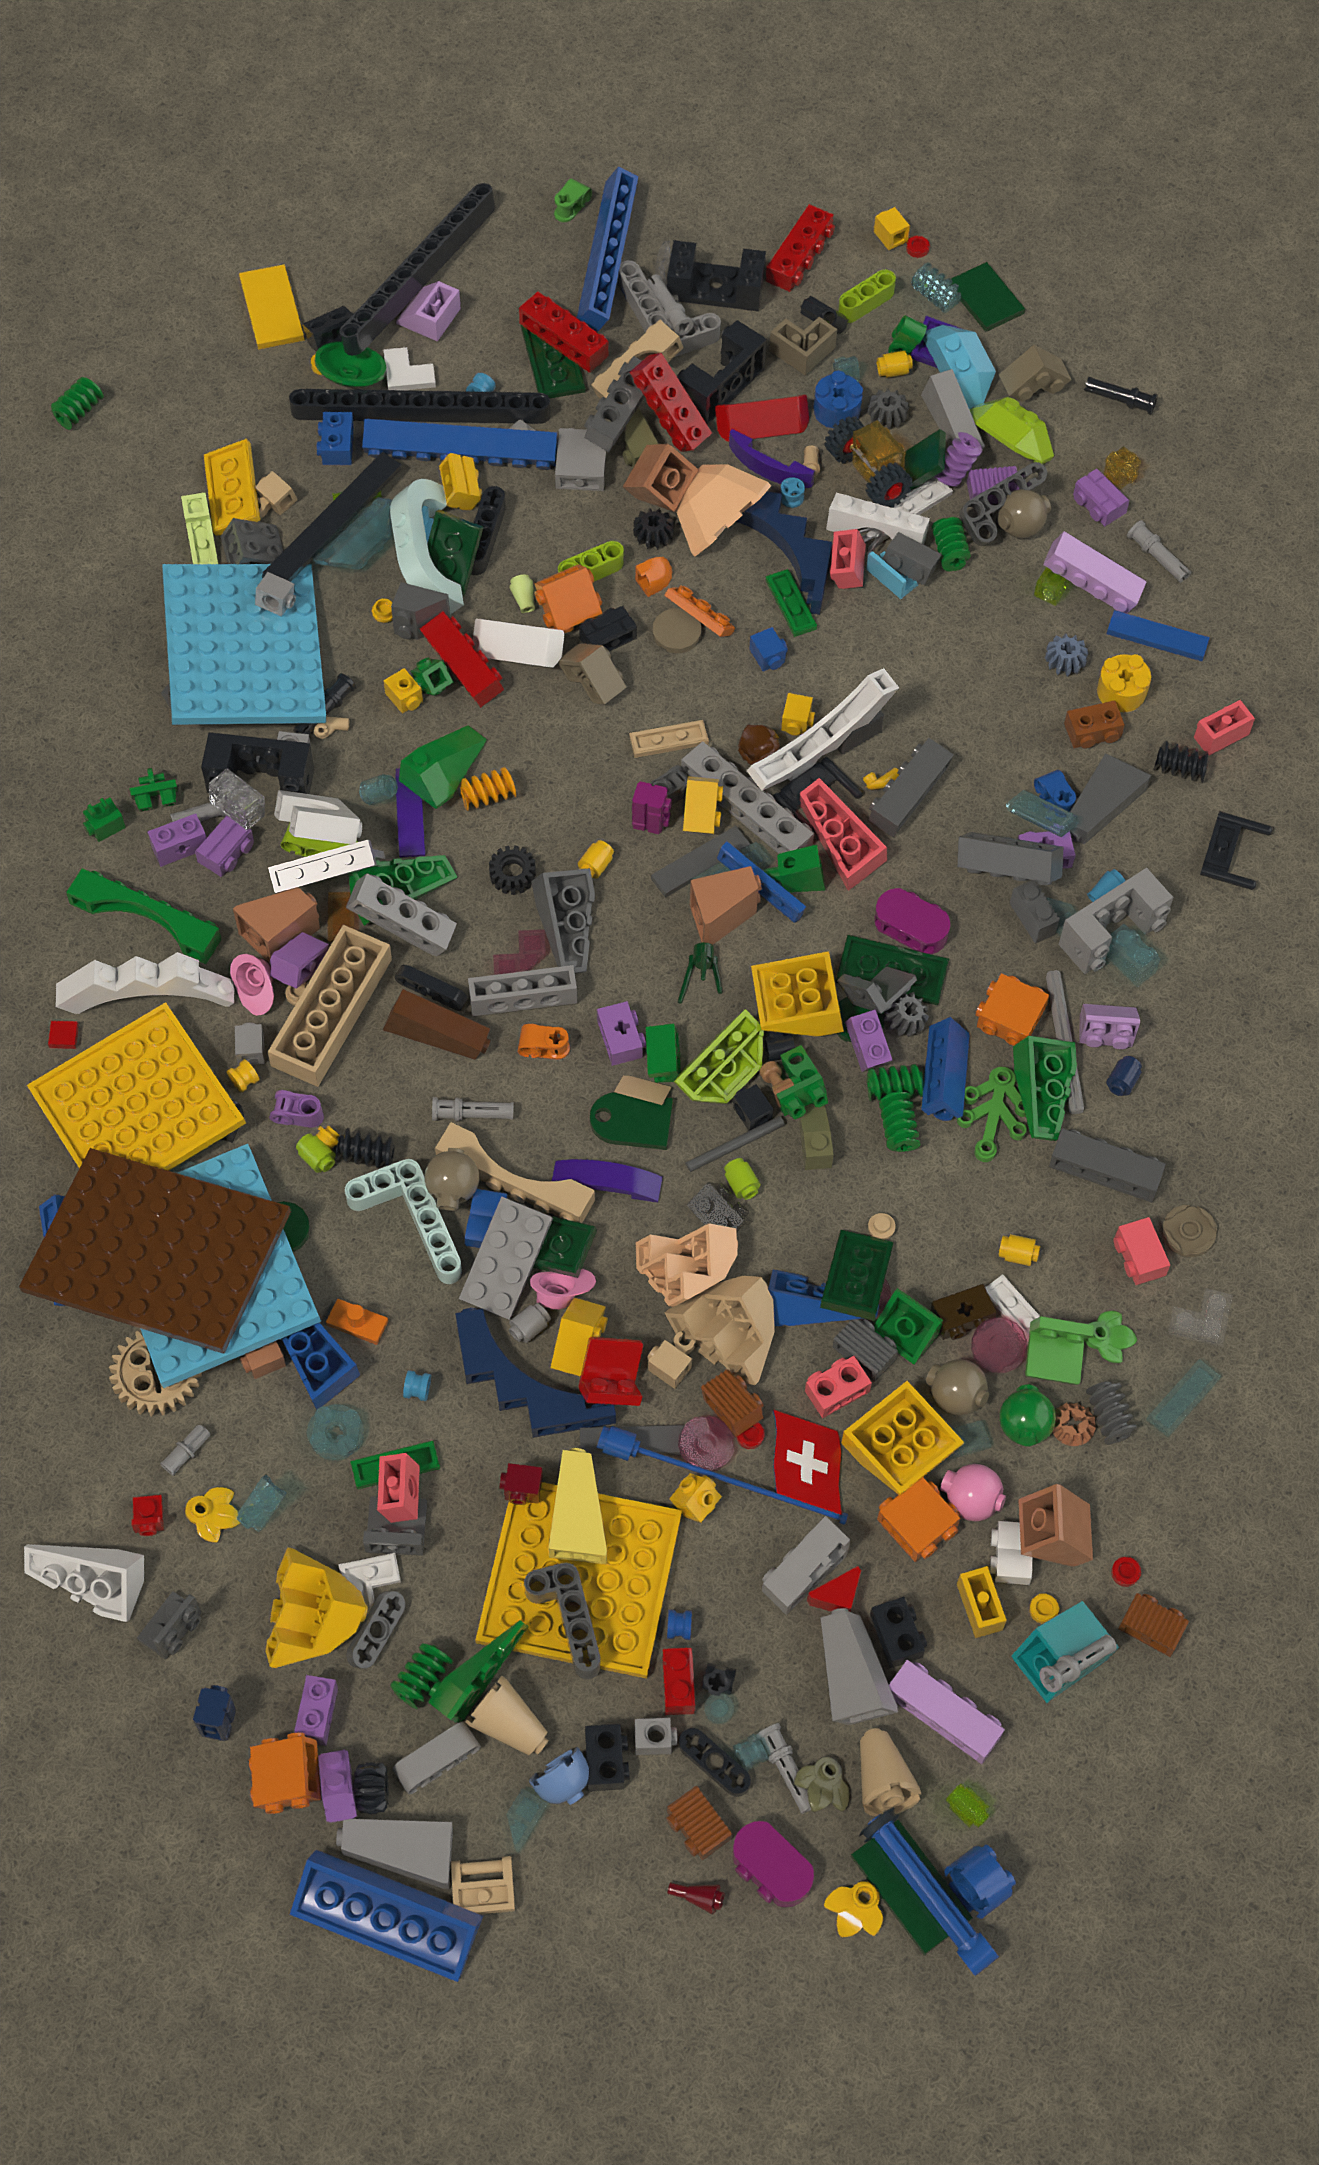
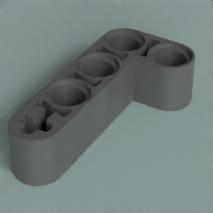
M1039 462L1031 463L964 504L959 512V517L975 544L986 546L996 538L997 528L990 515L1004 506L1007 500L1006 496L1011 495L1012 492L1009 490L1008 484L1014 482L1018 485L1019 489L1034 490L1047 477V469L1043 464ZM1031 473H1038L1039 476L1037 478H1032L1026 483L1025 479ZM987 496H996L998 505H991L987 500ZM967 507H973L977 510L978 515L976 518L968 516L966 512ZM980 528H985L989 531V539H983L979 535Z
M561 1563L529 1572L524 1580L527 1599L535 1604L557 1599L574 1670L583 1679L596 1677L600 1671V1653L577 1568L570 1563ZM563 1575H569L574 1579L567 1585L561 1584L558 1581ZM535 1582H541L545 1585V1588L540 1592H535L530 1589V1586ZM570 1602H576L581 1607L576 1612H569L565 1609V1606ZM576 1630H584L588 1636L583 1640H577L572 1634ZM587 1650V1656L591 1662L590 1667H586L585 1663H583L582 1651Z

